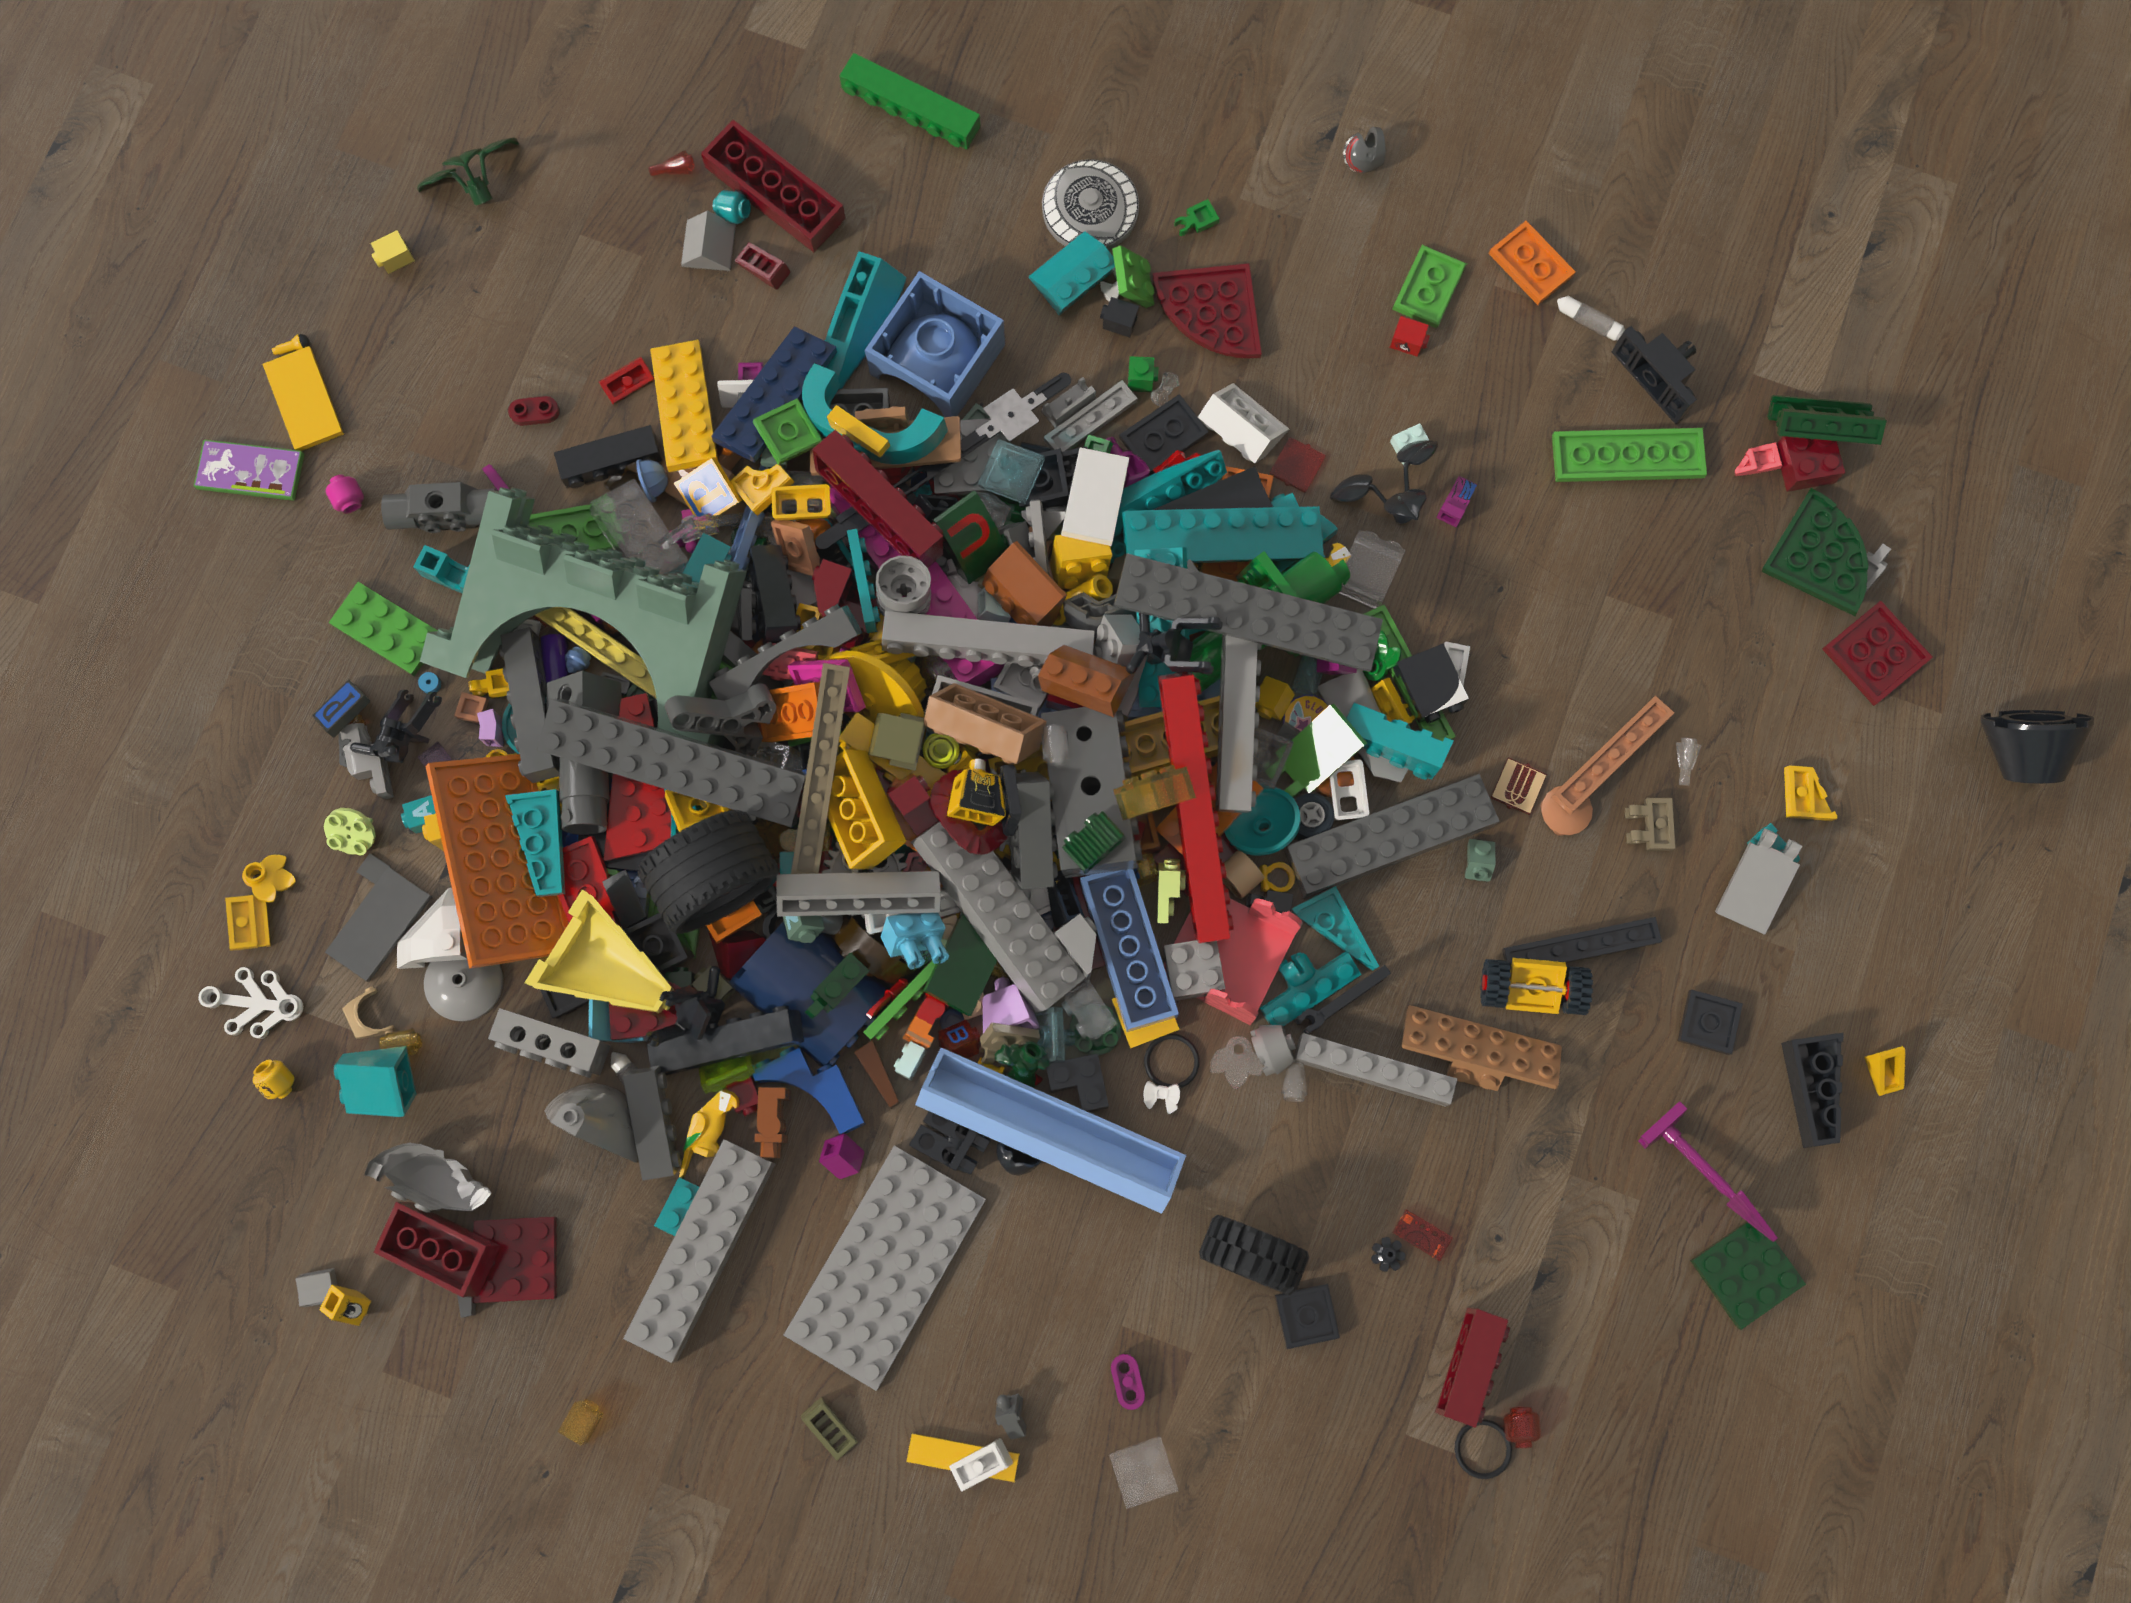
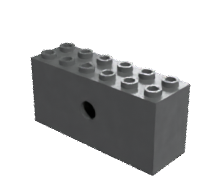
M1087 707L1041 713L1042 719L1047 721L1044 730L1049 780L1054 788L1052 804L1055 814L1060 867L1065 878L1085 876V874L1063 850L1062 847L1065 845L1064 839L1073 831L1079 833L1086 826L1084 822L1093 813L1099 815L1102 811L1120 829L1126 839L1086 875L1139 868L1138 861L1143 860L1141 844L1139 840H1135V835L1139 834L1138 820L1136 814H1132L1125 799L1128 783L1133 782L1129 762H1125L1124 759L1129 757L1126 737L1121 736V732L1126 731L1122 710H1118L1114 717ZM1091 786L1100 787L1099 792L1095 795L1085 794Z

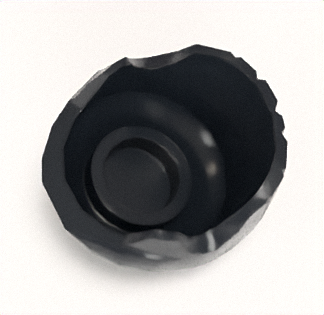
M998 1142L996 1153L998 1161L1003 1169L1012 1175L1020 1176L1030 1173L1041 1163V1160Z

